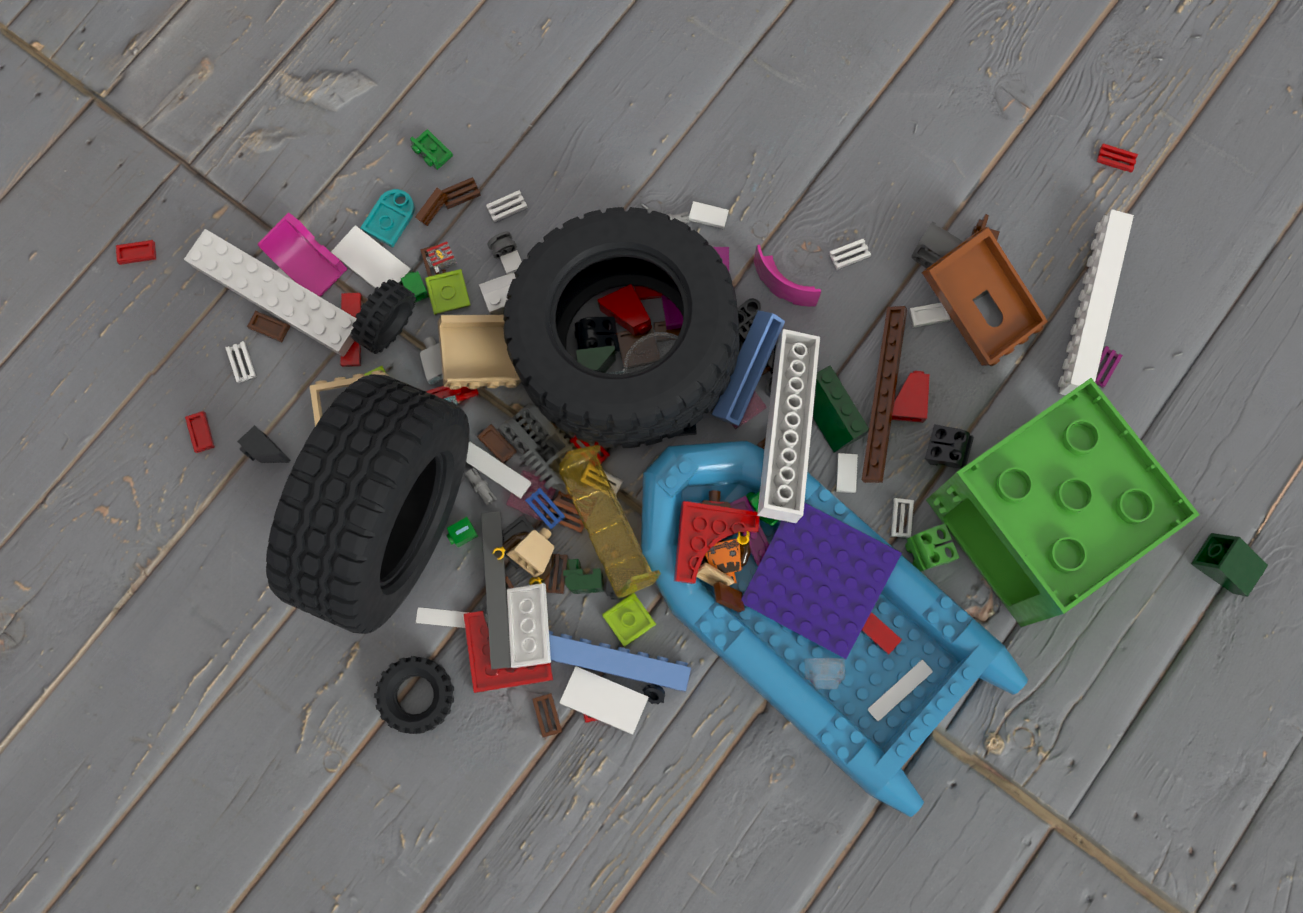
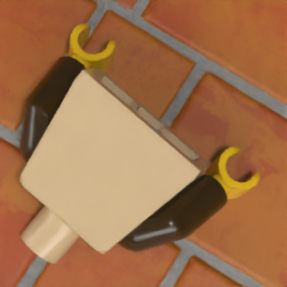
M542 528L539 533L536 530H532L531 532L523 531L514 534L502 544V547H496L492 552L494 554L495 551L500 550L502 555L497 558L500 560L504 557V552L508 551L506 555L533 576L529 580V585H532L535 581L541 584V581L545 580L554 567V554L552 553L554 545L548 541L552 534L546 528Z

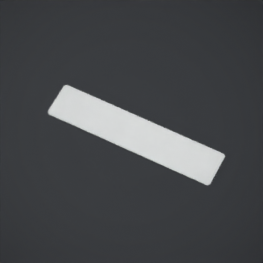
M418 608L416 623L465 628L464 614L469 612ZM485 614V619L488 625V614Z
M921 660L870 706L868 711L877 721L881 720L933 671Z

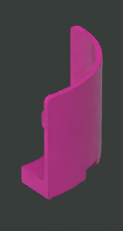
M288 212L258 243V246L294 282L321 297L347 268L324 245L321 246L307 228Z
M760 244L756 246L754 256L755 268L761 281L770 289L769 291L778 298H783L794 305L808 307L817 305L821 289H815L814 286H802L789 281L777 269L773 256H763Z

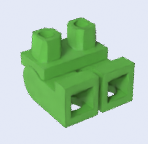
M945 523L907 538L908 542L905 544L907 552L913 553L915 558L912 564L920 571L948 564L960 558L953 542L941 545L952 540ZM937 530H941L943 532V539L939 538ZM945 548L950 549L951 558L947 556Z

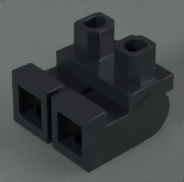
M586 317L581 319L580 322H576L574 334L575 338H577V350L612 346L611 342L613 341L615 354L618 353L620 348L618 335H615L617 333L615 317Z
M934 424L930 438L932 443L928 445L925 459L930 465L937 466L939 464L962 469L967 465L974 437L962 429Z

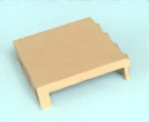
M503 315L440 316L438 331L444 387H450V389H460L467 386L469 389H477L480 386H487V388H497L499 386L514 388L520 384L521 380L509 358L507 344L504 339Z

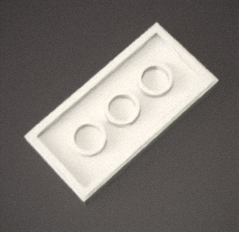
M356 225L331 251L342 263L374 288H380L382 282L387 283L388 279L395 280L401 284V278L407 273L412 272L407 265Z
M541 583L506 589L511 668L551 663L546 584Z
M575 666L560 704L633 735L649 697Z

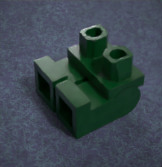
M579 559L567 560V570H563V577L565 578V585L572 593L604 592V579L601 568L593 569V574L586 575L584 570L581 569Z

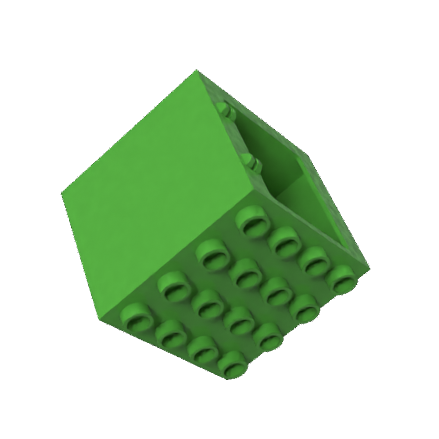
M1092 378L1085 381L960 469L926 499L927 503L942 523L946 524L948 531L1020 627L1066 613L1200 515Z

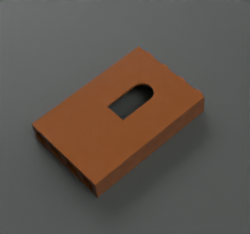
M988 227L978 230L922 271L923 276L982 366H994L1000 361V357L1012 353L1016 345H1021L1028 341V336L1040 332L1043 329V325L1048 322ZM985 290L988 291L1002 313V322L997 327L988 325L973 301L974 298Z

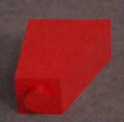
M631 284L597 299L600 311L608 317H615V322L634 336L644 334L652 328L651 320Z
M913 371V373L908 375L894 400L892 420L919 423L926 421L930 374H924L923 371Z

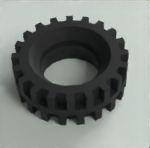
M388 279L387 283L382 282L381 287H376L374 293L367 297L368 300L365 304H362V309L356 314L355 317L357 319L352 324L354 328L351 330V338L374 354L383 352L384 348L387 349L390 343L396 340V336L403 331L404 325H407V320L412 316V309L415 307V294L391 279Z
M411 656L409 658H401L396 663H391L389 668L381 673L382 677L376 683V686H378L377 693H374V698L377 700V705L375 706L376 710H379L381 714V719L385 720L389 727L402 733L421 734L435 729L437 725L445 721L444 718L447 714H450L451 704L454 703V686H452L451 678L445 672V669L436 662L424 657ZM411 677L425 678L433 688V701L428 709L420 714L405 712L398 702L397 693L400 685Z

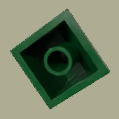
M1216 533L1209 535L1191 562L1195 568L1231 593L1246 597L1252 592L1254 586L1268 567L1240 537Z

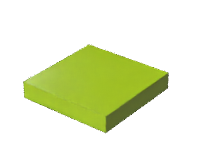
M462 269L425 278L434 315L471 306Z
M634 592L602 614L623 647H626L656 626V623Z

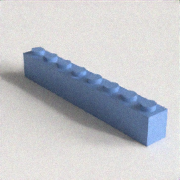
M549 631L551 661L686 692L691 667H687L688 663L676 661V664L669 663L668 658L657 656V659L649 658L647 653L638 652L635 655L629 653L630 650L618 647V650L610 649L611 645L599 643V646L592 645L591 640L580 638V641L572 640L570 635L561 634L558 637L554 636L552 631Z

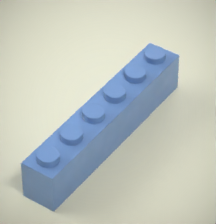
M758 310L737 357L734 373L730 376L731 381L724 394L719 397V401L712 413L713 416L724 422L739 426L785 323L783 319L773 313Z

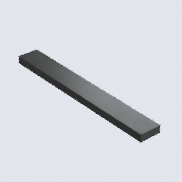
M500 511L481 513L491 669L511 668L504 557L500 560L497 559L502 555L500 550L495 551L494 554L492 553L494 548L502 547L503 544L502 517Z

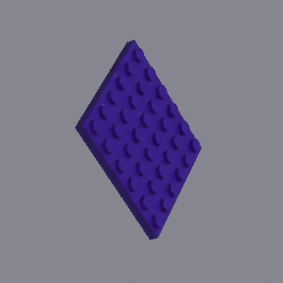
M804 502L803 516L797 523L781 521L742 597V601L749 608L847 659L902 552Z

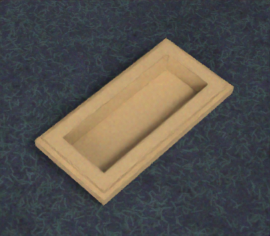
M708 563L700 565L697 577L711 586L717 582L728 586L734 583L730 576Z

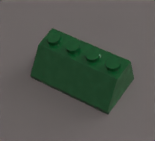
M831 365L817 372L812 418L833 453L866 436L869 432V427Z

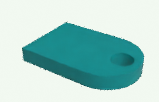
M399 189L385 192L381 195L360 229L393 248L414 215L415 206L411 196ZM399 197L406 198L402 204H397L396 200Z

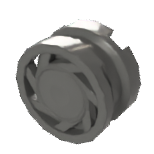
M510 232L499 233L487 243L489 249H492V255L496 259H500V256L506 255L510 251L513 252L517 248Z

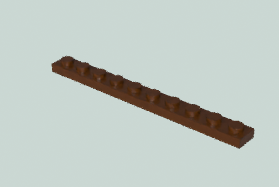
M906 306L887 307L861 479L864 483H883L907 316Z

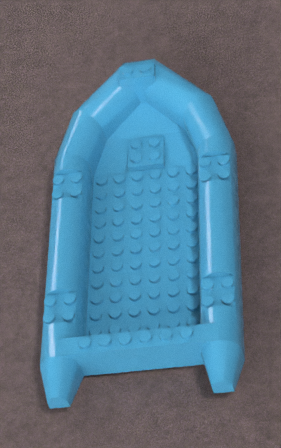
M748 441L668 446L643 472L641 559L671 613L866 793L901 813L912 817L920 810L924 801L901 767L978 678L1012 695L1017 694L1027 684L1028 678L1006 647L902 554L871 611L902 639L889 655L861 631L847 659H844L744 605V611L737 612L717 603L714 587L696 577L695 584L675 582L674 575L682 502L700 503L703 500H709V491L711 490L721 491L720 502L729 503L746 496L749 492L758 493L761 486L765 449ZM807 472L805 503L892 547ZM759 519V524L769 545L782 520L771 526ZM738 533L733 534L730 537H725L720 541L737 538ZM751 553L743 569L734 572L737 583L730 585V587L742 592V595H744L758 568ZM923 660L933 672L881 720L877 721L870 714L868 708Z

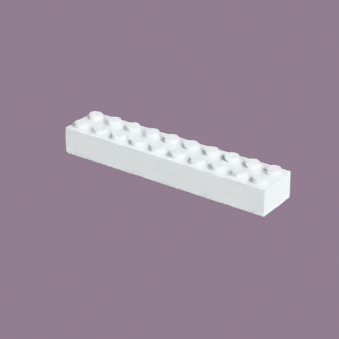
M1111 209L1095 227L1097 235L1091 244L1093 252L1087 261L1089 269L1083 278L1085 286L1079 295L1081 303L1080 307L1076 309L1075 318L1077 320L1076 324H1073L1070 333L1073 335L1072 341L1068 343L1066 352H1069L1062 366L1064 375L1060 377L1058 387H1060L1059 394L1067 395L1090 378L1094 382L1096 381L1134 215Z
M204 229L184 258L193 268L340 356L344 357L353 344L354 340L351 338V330L354 328L352 324L356 321L355 317L210 231Z
M783 329L776 341L757 516L797 523L803 516L820 343L819 336Z

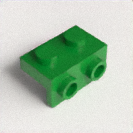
M428 129L416 139L413 136L410 138L412 150L417 155L421 154L424 157L425 163L429 167L433 166L436 170L453 156L452 152Z

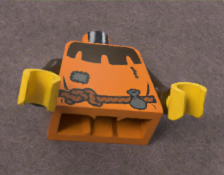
M739 531L737 538L717 542L705 554L701 565L708 563L730 576L734 580L733 584L737 583L734 572L743 569L751 553L749 531H747L745 537L741 536Z

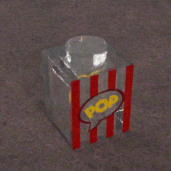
M448 242L427 249L429 256L426 257L429 267H434L436 272L457 264Z

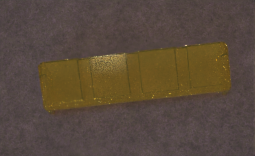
M595 445L568 451L559 464V473L566 484L569 495L572 496L575 508L585 529L589 533V538L600 562L605 568L606 575L616 596L622 598L654 584L661 573L659 570L651 571L642 553L639 543L597 458V454L601 449L600 446Z

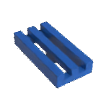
M541 488L537 489L535 493L525 500L550 529L554 528L565 518V515ZM541 495L560 517L556 518L537 496ZM534 499L554 521L552 524L532 503Z

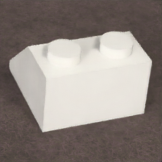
M514 272L479 284L490 315H504L505 302L508 300L507 293L512 279H515Z

